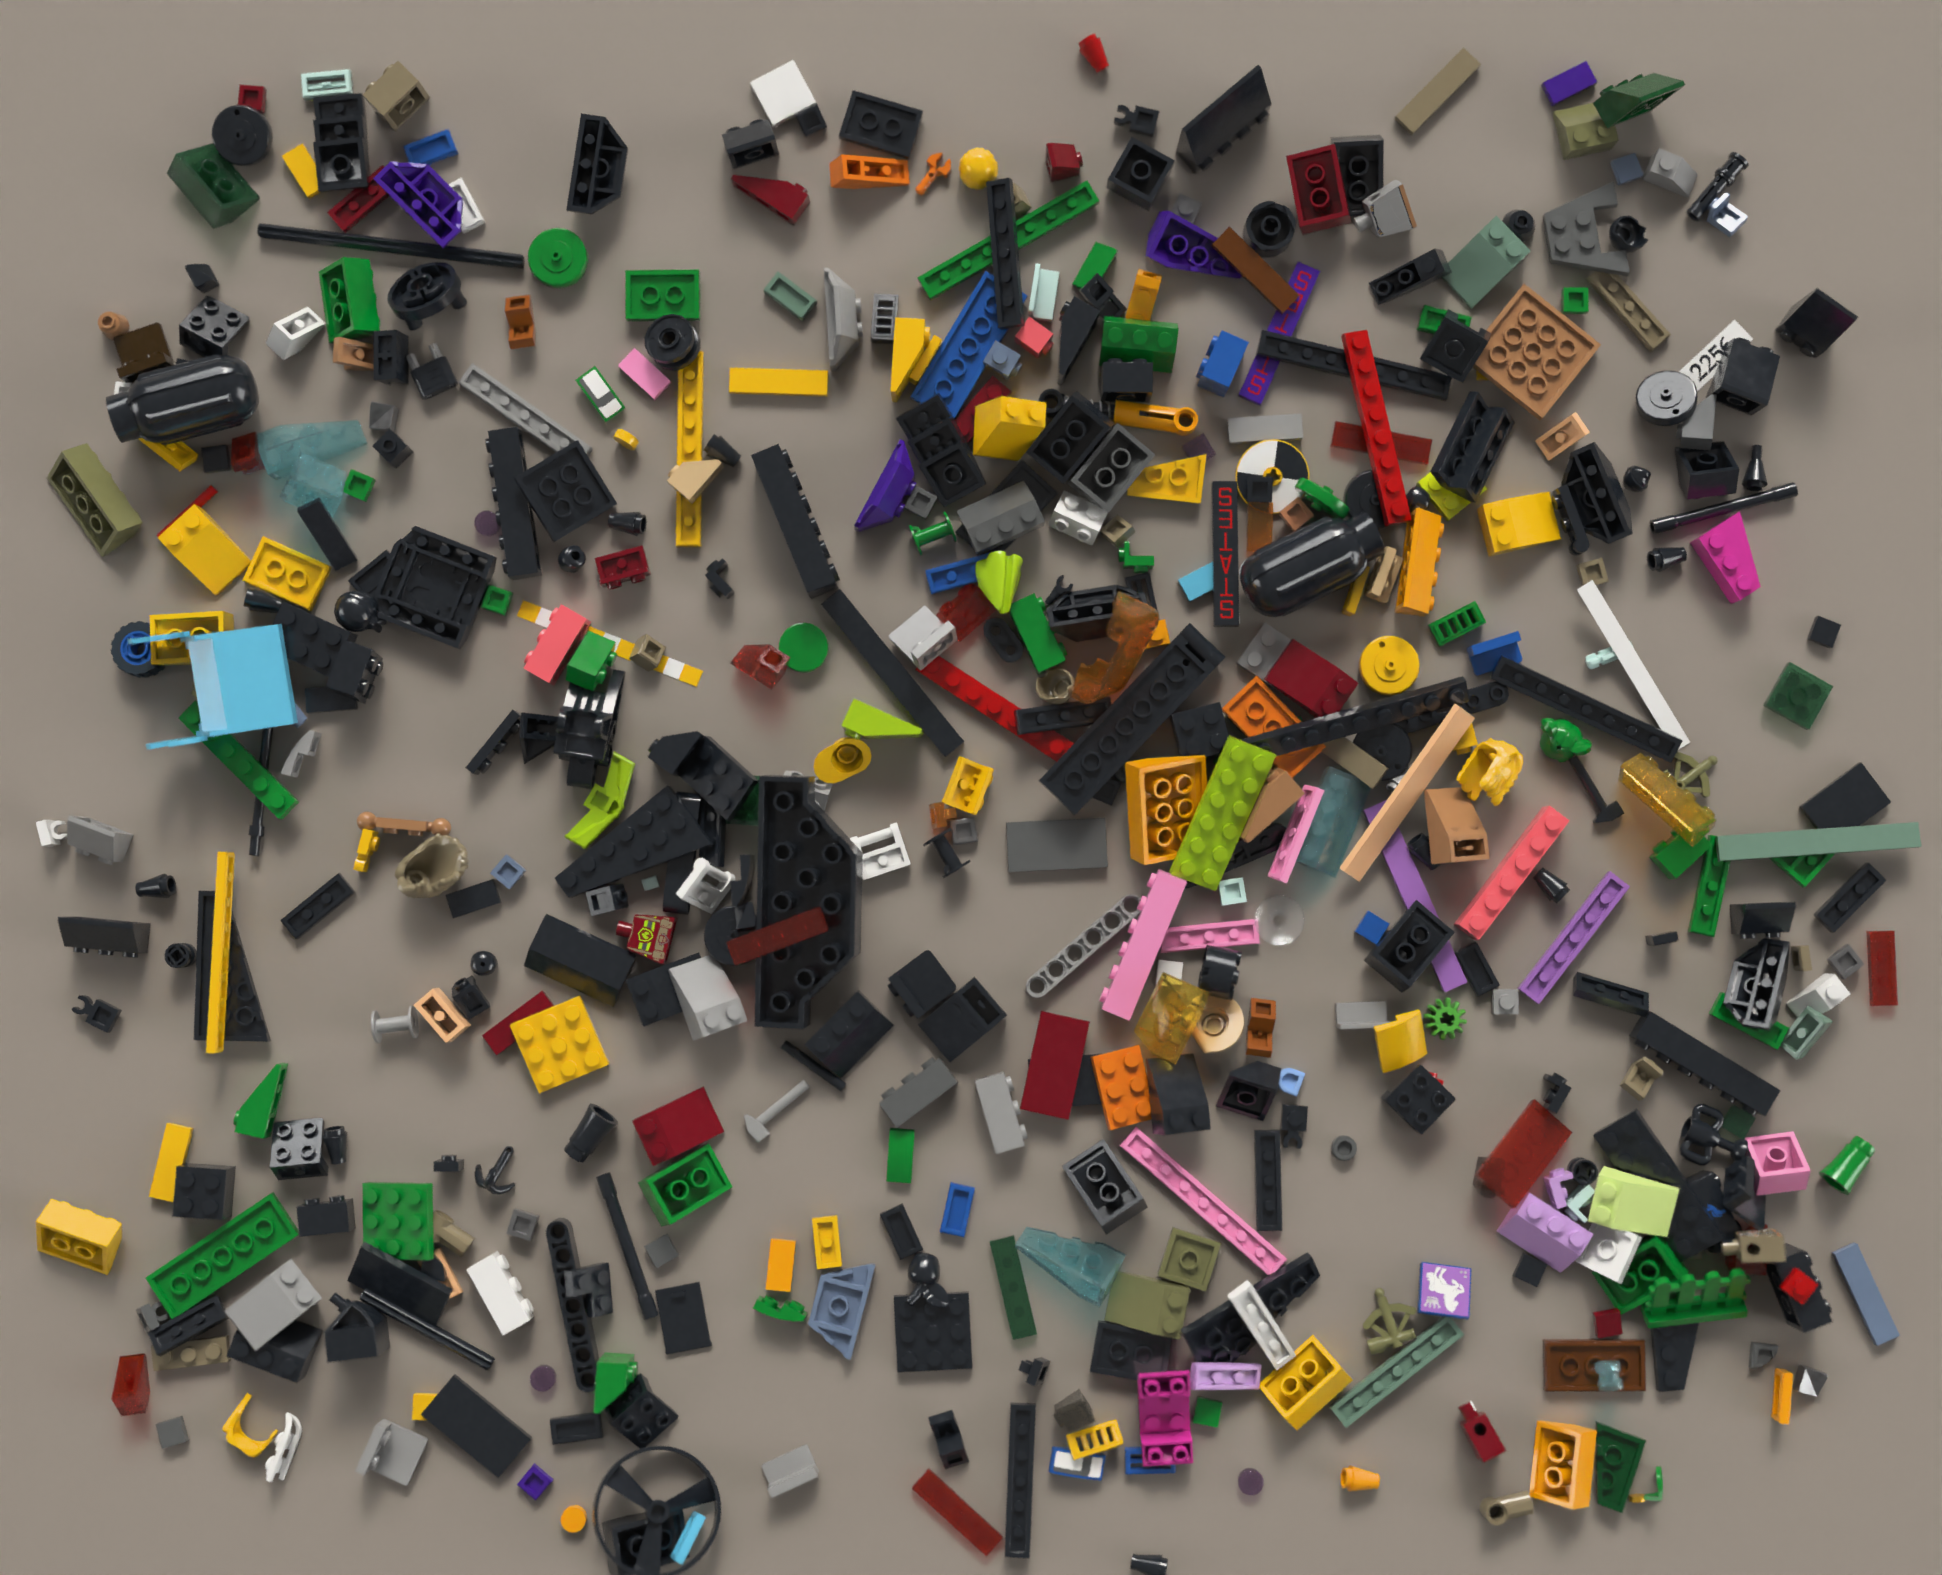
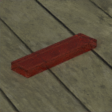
M1335 421L1330 447L1368 454L1362 426ZM1391 432L1398 460L1424 465L1428 464L1432 439Z
M817 907L726 943L734 965H738L821 934L829 929L821 908Z
M930 1468L912 1486V1489L986 1557L1003 1539V1535Z

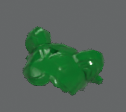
M1543 718L1541 720L1540 728L1543 732L1540 739V747L1547 757L1556 759L1559 762H1566L1574 755L1581 756L1591 751V741L1583 739L1579 727L1568 720Z

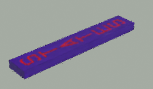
M1297 262L1288 284L1300 296L1282 315L1277 310L1275 311L1267 331L1292 336L1320 273L1319 270ZM1255 356L1238 397L1260 406L1280 361Z

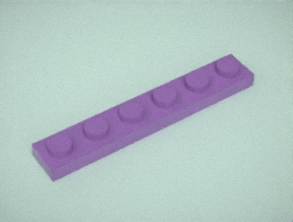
M1608 871L1517 989L1536 1004H1540L1630 886L1611 871Z

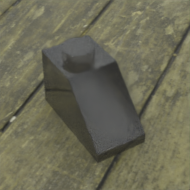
M1080 1389L1054 1405L1056 1413L1053 1416L1061 1428L1065 1426L1069 1432L1095 1421L1093 1409Z

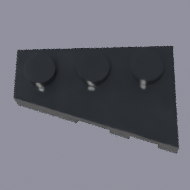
M1699 1323L1650 1328L1657 1391L1685 1389Z

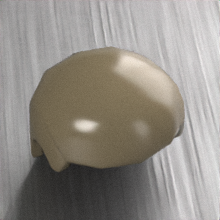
M1063 668L1048 669L1043 677L1037 678L1035 690L1038 696L1051 705L1063 704L1074 694L1076 682L1072 674Z

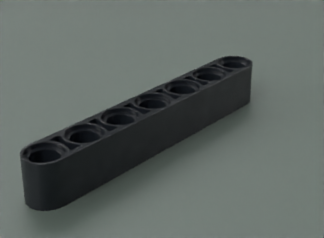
M557 1218L547 1226L546 1237L576 1384L581 1391L587 1393L595 1390V1383H586L584 1374H592L596 1382V1367L599 1354L591 1317L587 1316L586 1294L566 1297L564 1271L580 1268L581 1266L572 1224L566 1218ZM559 1224L564 1227V1236H557L554 1233V1225ZM560 1249H565L569 1252V1261L560 1259ZM569 1299L578 1300L580 1309H571ZM574 1324H582L585 1328V1334H577L574 1331ZM579 1349H587L590 1353V1359H582L579 1355Z

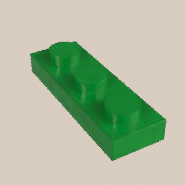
M1719 992L1708 1013L1709 1015L1773 1049H1779L1789 1027L1777 1021L1769 1031L1743 1027L1724 1006L1726 994Z

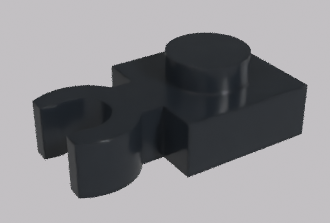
M1118 105L1117 112L1123 113L1125 117L1123 119L1115 118V125L1125 126L1129 124L1131 125L1129 132L1153 137L1159 111L1136 105L1134 112H1132L1128 107Z
M79 995L78 999L84 1001L85 1006L83 1009L73 1007L72 1011L76 1014H87L88 1017L85 1022L106 1033L111 1032L122 1010L101 999H96L93 1004L89 996Z
M1282 1104L1280 1129L1287 1130V1134L1282 1140L1283 1147L1288 1148V1141L1291 1138H1295L1297 1141L1296 1148L1301 1149L1302 1139L1299 1136V1131L1306 1132L1308 1106Z

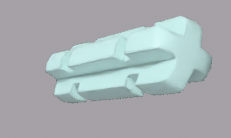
M1610 646L1598 651L1597 655L1595 653L1587 655L1585 663L1589 669L1599 667L1600 663L1604 665L1617 660L1618 657Z

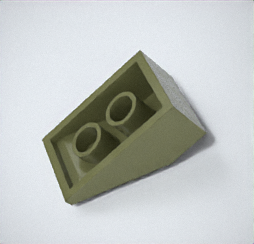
M1114 1270L1104 1320L1155 1335L1181 1339L1182 1333L1180 1329L1183 1328L1190 1289L1187 1285Z

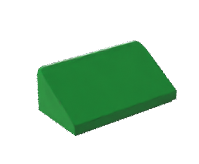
M1095 242L1072 285L1081 289L1096 273L1104 278L1118 250Z

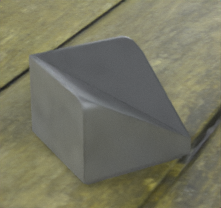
M371 401L369 428L386 432L391 429L394 432L399 409L394 405Z
M1799 1364L1792 1389L1817 1397L1828 1378V1374Z

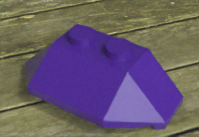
M390 161L373 178L443 249L461 232L463 198L428 164Z
M899 439L854 524L856 531L861 532L892 522L895 516L898 518L901 516L905 506L903 501L906 495L910 496L917 485L914 482L915 474L903 440Z

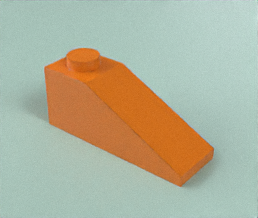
M841 154L829 163L831 188L865 189L908 186L910 184L908 160Z

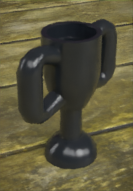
M1697 1104L1693 1108L1692 1117H1688L1682 1127L1680 1138L1684 1141L1680 1146V1155L1690 1162L1705 1166L1711 1161L1713 1148L1718 1146L1729 1151L1733 1161H1738L1745 1156L1748 1141L1739 1139L1733 1143L1720 1137L1718 1131L1724 1122L1723 1113L1706 1104ZM1700 1113L1714 1118L1716 1122L1710 1126L1701 1121ZM1694 1144L1704 1147V1156L1688 1150L1689 1146Z

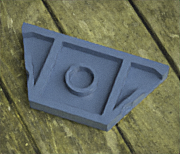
M873 1263L821 1274L808 1322L811 1328L819 1332L829 1344L836 1347L849 1360L852 1356L876 1265Z

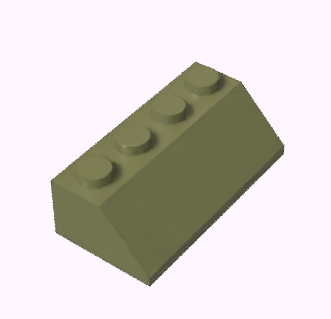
M87 443L60 453L47 479L102 557L106 556L135 536L143 522L139 514L134 511L127 501L125 494L115 484L111 474L101 464L97 454L92 451Z

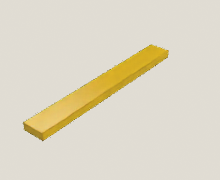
M699 351L697 357L690 365L678 370V466L683 462L702 461L703 351ZM676 491V547H701L702 493L691 504Z
M218 852L206 1053L224 1051L235 862L234 852Z

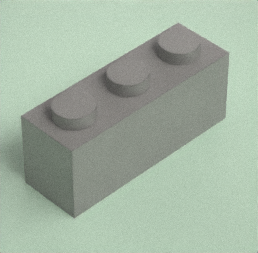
M1003 1071L976 1079L975 1083L995 1153L998 1154L1025 1146L1024 1139H1028L1024 1124L1019 1125L1017 1115H1020L1021 1112L1018 1101H1012L1010 1091L1014 1090L1011 1077H1005Z

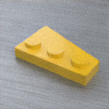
M1207 454L1145 467L1127 489V496L1201 504Z

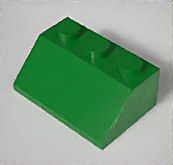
M343 257L320 270L319 279L329 343H334V338L336 337L351 340L365 339L374 335V331H380V318L378 317L376 306L377 296L374 292L373 271L370 259Z
M1104 316L1099 366H1102L1103 362H1107L1108 359L1112 358L1122 359V362H1132L1133 359H1146L1147 363H1153V371L1172 373L1179 330L1178 323Z

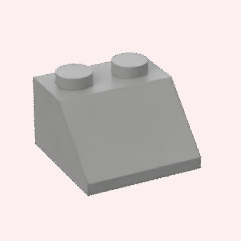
M69 815L67 819V844L76 847L75 852L89 856L90 853L99 856L98 861L112 865L113 862H123L133 834L89 817Z

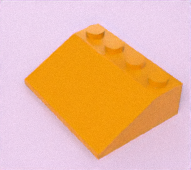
M1206 756L1146 758L1125 762L1130 858L1143 865L1175 859L1207 786Z

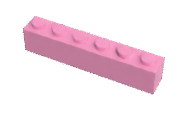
M1158 869L1156 874L1151 873L1146 885L1150 890L1147 897L1142 895L1137 910H1140L1138 919H1132L1127 931L1131 936L1128 943L1123 941L1118 955L1121 956L1119 965H1113L1108 977L1112 979L1109 989L1104 987L1099 1001L1103 1002L1102 1010L1130 1021L1186 886V880L1161 869Z

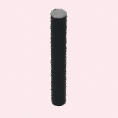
M787 1040L781 1046L782 1050L840 1092L842 1091L846 1083Z

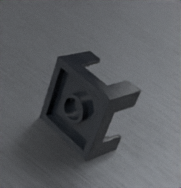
M1448 309L1438 329L1424 348L1420 359L1463 383L1489 342L1491 333L1483 328H1480L1479 332L1464 325L1457 321L1459 315Z

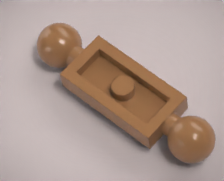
M363 812L357 818V825L361 830H373L375 827L383 828V833L398 834L399 829L408 830V835L423 836V831L432 832L434 836L437 833L448 835L451 831L449 821L444 818L427 822L376 817L371 812Z

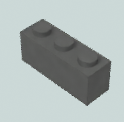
M931 1057L921 1065L922 1071L916 1075L911 1072L901 1080L902 1086L896 1090L891 1087L881 1095L883 1100L879 1104L896 1127H899L957 1084L958 1081L940 1057L937 1060Z

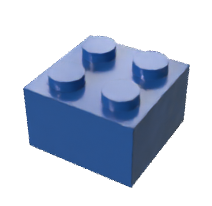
M1221 330L1219 337L1214 335L1206 352L1209 360L1204 358L1196 377L1200 379L1197 386L1224 398L1249 342Z

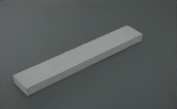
M472 363L458 383L553 451L558 452L576 440L579 441L587 455L592 451L593 448L475 364Z

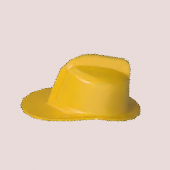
M840 738L833 745L818 753L814 760V772L825 783L843 781L867 768L872 757L868 745L860 739Z

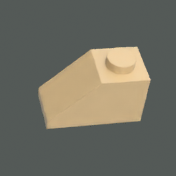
M718 459L683 462L680 466L675 465L668 474L670 478L667 482L693 504L722 471L724 465Z

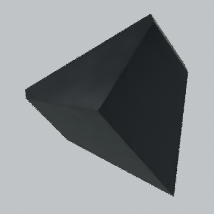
M521 713L519 739L524 764L555 745L558 716Z

